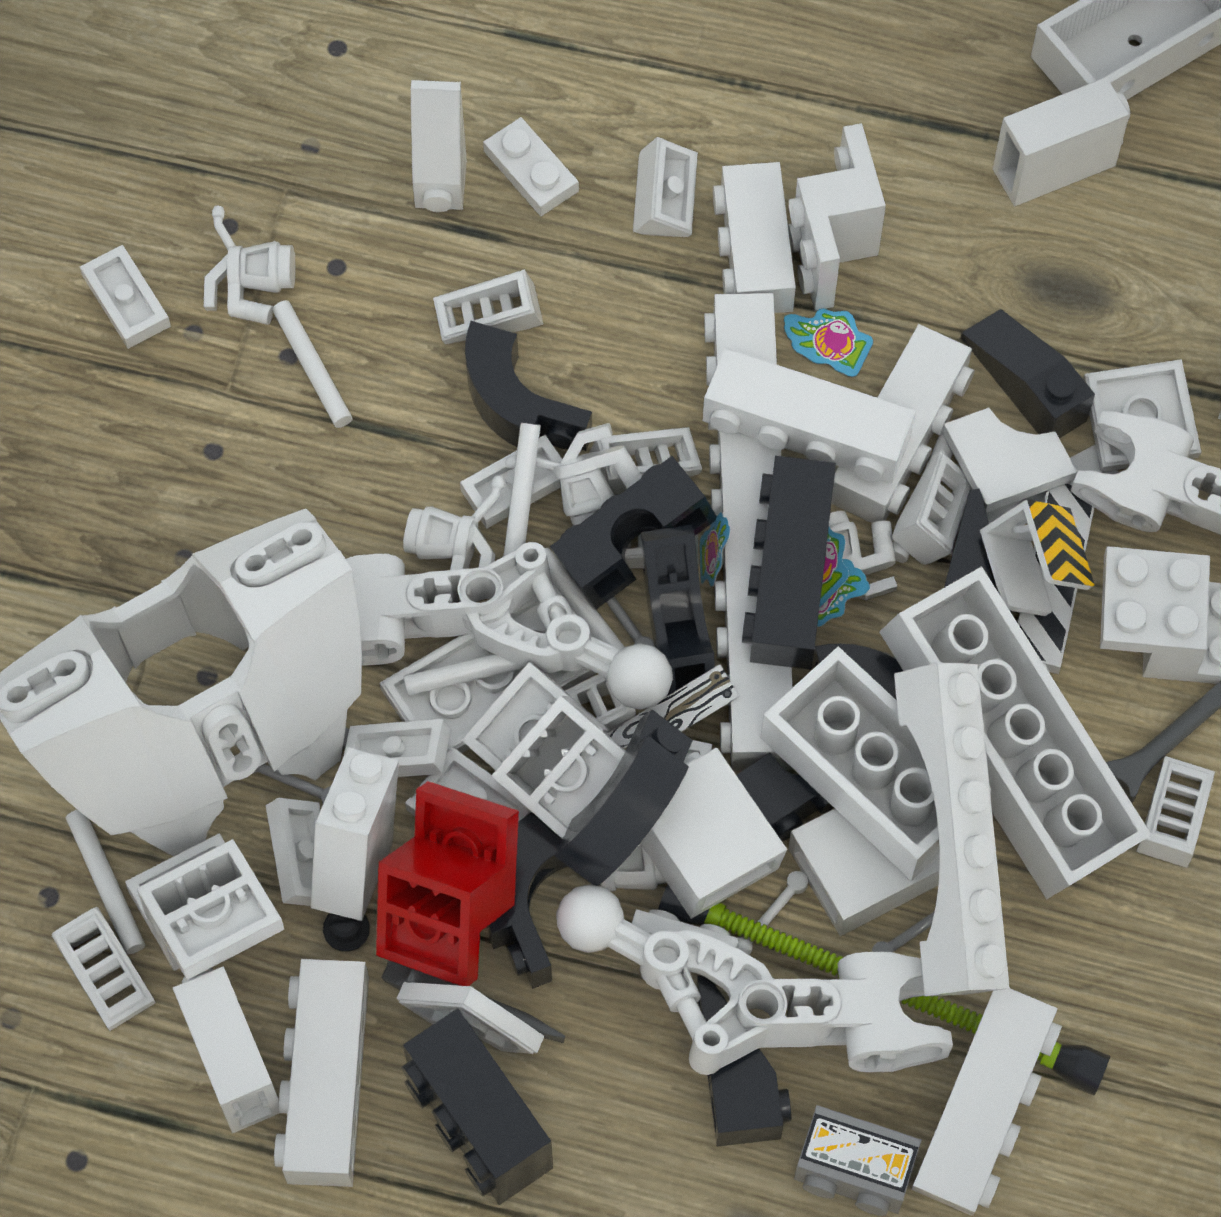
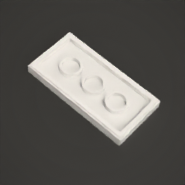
M551 582L557 596H563L554 582ZM536 595L511 616L516 622L530 630L539 633L547 632L537 612L540 602ZM465 634L381 681L380 687L402 722L443 718L451 728L447 752L453 747L460 753H463L469 747L461 740L522 669L408 696L404 681L405 675L493 654L480 647L472 634ZM584 667L573 672L560 670L545 674L565 691L593 676L596 672Z

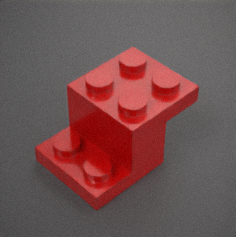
M430 781L416 789L415 836L379 861L376 956L459 986H470L478 979L480 932L515 904L518 810Z

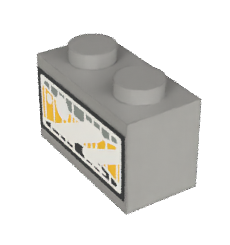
M816 1105L797 1164L794 1180L803 1182L804 1190L819 1197L834 1198L836 1193L856 1200L855 1206L870 1214L886 1216L888 1211L899 1214L922 1140Z

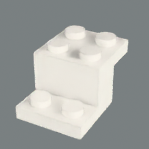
M862 123L843 127L841 146L834 148L837 171L797 178L796 197L789 199L792 223L788 224L791 252H799L802 265H798L800 288L803 294L810 293L815 311L834 307L840 262L877 256L879 253L886 205Z
M1107 546L1104 554L1100 649L1143 652V677L1211 684L1220 682L1221 583L1209 582L1210 556Z
M529 662L461 740L495 770L491 776L562 839L571 820L604 787L626 751L607 735L608 728L532 662Z
M220 833L125 881L129 894L174 971L180 968L186 980L284 930L281 917L235 841L232 839L225 843Z

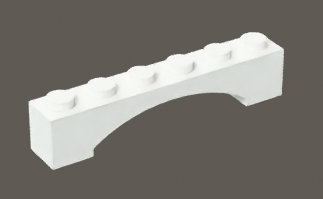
M936 662L894 673L899 727H908L921 752L933 791L939 831L940 869L936 907L927 941L920 942L925 996L967 995L1010 989L978 665Z

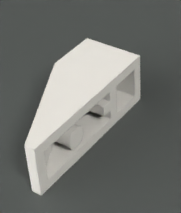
M411 80L412 181L415 208H426L433 212H444L449 209L463 210L467 159L461 82Z

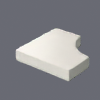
M990 408L944 423L942 433L972 490L980 488L986 513L1072 482L1076 477L1077 470L1056 432L1036 435L1016 431L1000 422Z
M404 982L397 996L400 1004L432 1025L458 1008L479 1039L500 1051L526 1054L538 1053L544 1035L471 986Z

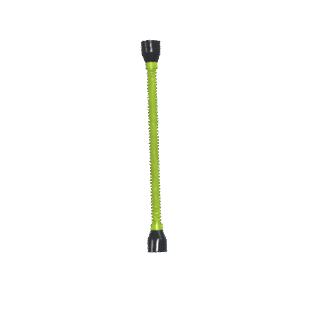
M667 885L658 910L675 915L680 922L695 925L712 924L721 928L725 927V930H731L732 934L737 932L739 937L743 935L744 939L750 938L751 942L756 940V944L762 943L763 947L768 945V948L771 950L775 948V952L781 951L783 955L787 953L788 957L794 956L795 960L800 958V962L804 963L806 961L807 965L813 964L814 968L819 966V970L825 969L826 973L831 971L833 976L838 974L837 963L843 957H836V953L830 955V951L826 950L824 952L823 948L818 949L816 945L811 947V943L805 944L804 940L799 942V938L795 937L792 939V935L786 936L785 932L780 934L778 929L774 931L773 927L767 928L765 924L761 926L760 922L755 923L753 919L748 921L749 918L746 916L742 918L741 914L736 916V912L732 911L730 913V910L726 909L727 905L722 903L716 904L691 919L669 885ZM919 996L901 1001L903 1005L908 1003L910 1008L914 1006L915 1010L920 1008L922 1013L927 1011V1015L933 1014L934 1018L939 1016L941 1021L946 1019L947 1023L953 1022V1026L959 1024V1028L963 1029L965 1027L966 1031L972 1030L973 1034H976L983 1014H978L977 1016L976 1011L971 1013L968 1008L964 1010L963 1006L958 1008L956 1003L951 1005L949 1000L944 1002L945 999H938V996ZM1056 1042L1050 1056L1040 1052L1037 1060L1040 1061V1065L1048 1067L1057 1073L1068 1085L1095 1096L1107 1068L1110 1055L1086 1045H1066Z

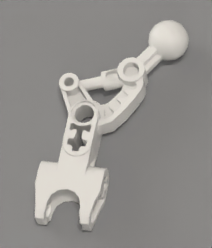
M1102 411L1094 433L1099 435L1103 441L1122 451L1127 458L1129 467L1127 470L1117 474L1078 470L1070 492L1100 510L1112 520L1141 531L1157 532L1162 525L1165 514L1168 513L1221 535V469L1188 458L1194 443V438L1191 434L1176 425L1154 417ZM1199 490L1208 493L1207 500H1202L1198 497Z
M524 543L514 552L483 568L432 571L405 575V564L403 561L390 554L356 555L346 559L352 568L359 608L362 666L388 664L400 660L405 652V639L439 638L472 634L478 645L483 649L522 667L532 662L544 673H554L560 670L573 672L586 667L606 677L607 685L612 694L626 707L639 710L653 707L668 695L673 674L672 667L666 656L654 646L639 643L619 650L592 637L588 623L582 617L573 614L565 597L557 596L551 583L546 550L539 543ZM535 595L540 602L537 612L547 631L546 633L530 630L511 617ZM490 599L486 602L477 603L480 600Z
M592 884L575 887L564 896L556 912L557 927L562 939L573 949L592 953L609 947L640 965V973L643 980L651 987L660 989L671 1012H679L693 1040L689 1053V1063L694 1071L699 1074H714L720 1068L758 1048L847 1045L849 1067L853 1070L860 1072H894L907 1067L948 1058L953 1047L951 1031L944 1030L939 1026L916 1023L903 1013L899 1002L902 1000L925 996L921 958L893 952H861L847 955L840 959L837 963L839 979H773L763 963L734 946L700 932L682 930L675 933L664 930L651 935L624 919L619 899L604 887ZM689 972L708 978L722 987L729 996V1002L707 1022L697 1004L701 995ZM762 1009L769 1014L770 1018H757L748 1010Z

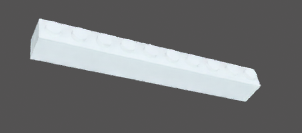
M773 293L714 294L713 313H704L705 343L714 342L715 356H706L707 386L710 385L724 348L777 365ZM708 423V430H716ZM718 431V444L709 445L710 474H719L720 489H711V507L716 516L719 513H723L724 517L728 519L731 532L722 552L724 581H715V611H725V627L716 628L717 658H727L726 675L739 695L738 698L726 704L729 705V722H720L721 753H730L733 771H743L769 753L773 755L783 769L793 770L784 759L761 739L763 714L793 688L792 667L750 662L752 644L742 643L745 612L756 613L757 597L747 596L751 565L761 566L763 550L753 549L757 519L767 520L769 508L768 504L759 503L762 474H773L775 456H781V450L768 448L761 444L758 439L740 433L726 434Z

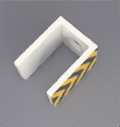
M1026 499L980 530L999 595L1010 611L1046 616L1052 612L1031 541L1034 542L1044 578L1048 583L1084 590L1094 586V580L1071 508ZM1027 520L1028 525L1015 526L1019 522Z

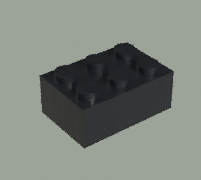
M458 1008L403 1044L407 1063L401 1066L407 1077V1080L404 1081L405 1085L422 1109L429 1104L433 1108L432 1114L437 1121V1124L434 1126L451 1152L458 1148L464 1153L463 1159L468 1166L465 1169L466 1174L482 1197L490 1192L497 1203L501 1205L553 1169L552 1142Z

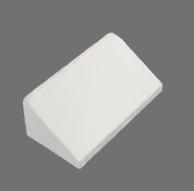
M659 137L655 138L640 151L633 232L643 235L689 237L692 235L698 152Z

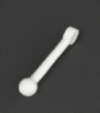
M794 871L789 874L785 890L757 921L761 923V926L763 924L768 926L794 894H801L806 890L808 878L805 873ZM738 937V949L750 955L753 950V942L750 941V938Z

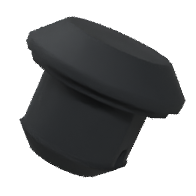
M329 913L323 923V934L326 942L332 948L350 952L360 948L366 942L370 934V923L365 914L362 921Z

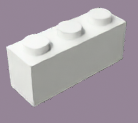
M780 162L722 166L721 185L713 186V203L715 215L723 214L725 227H718L720 256H728L730 269H723L722 272L724 294L773 293L774 313L793 312L796 287Z

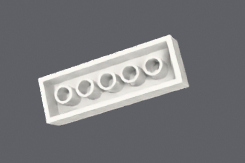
M982 567L900 612L879 631L903 671L936 662L978 665L989 786L992 789L990 794L992 813L1046 899L1069 887L1151 836L1145 823Z

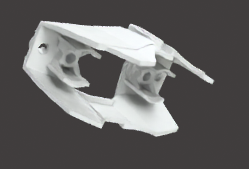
M307 509L270 521L204 550L192 553V556L178 570L165 580H161V584L117 608L114 606L112 609L100 613L80 615L0 672V720L21 754L60 795L110 835L132 832L153 846L175 856L206 840L210 826L224 809L223 800L228 798L223 787L232 781L250 776L259 766L267 762L274 772L278 769L281 775L299 774L316 781L323 773L341 761L347 709L361 695L362 646L359 608L352 568L341 551L338 550L319 525L316 518ZM195 632L210 634L224 639L242 651L249 647L230 677L178 706L144 704L126 684L132 666L136 669L145 659L185 637L195 636ZM235 745L240 750V753L236 756L230 751V748Z

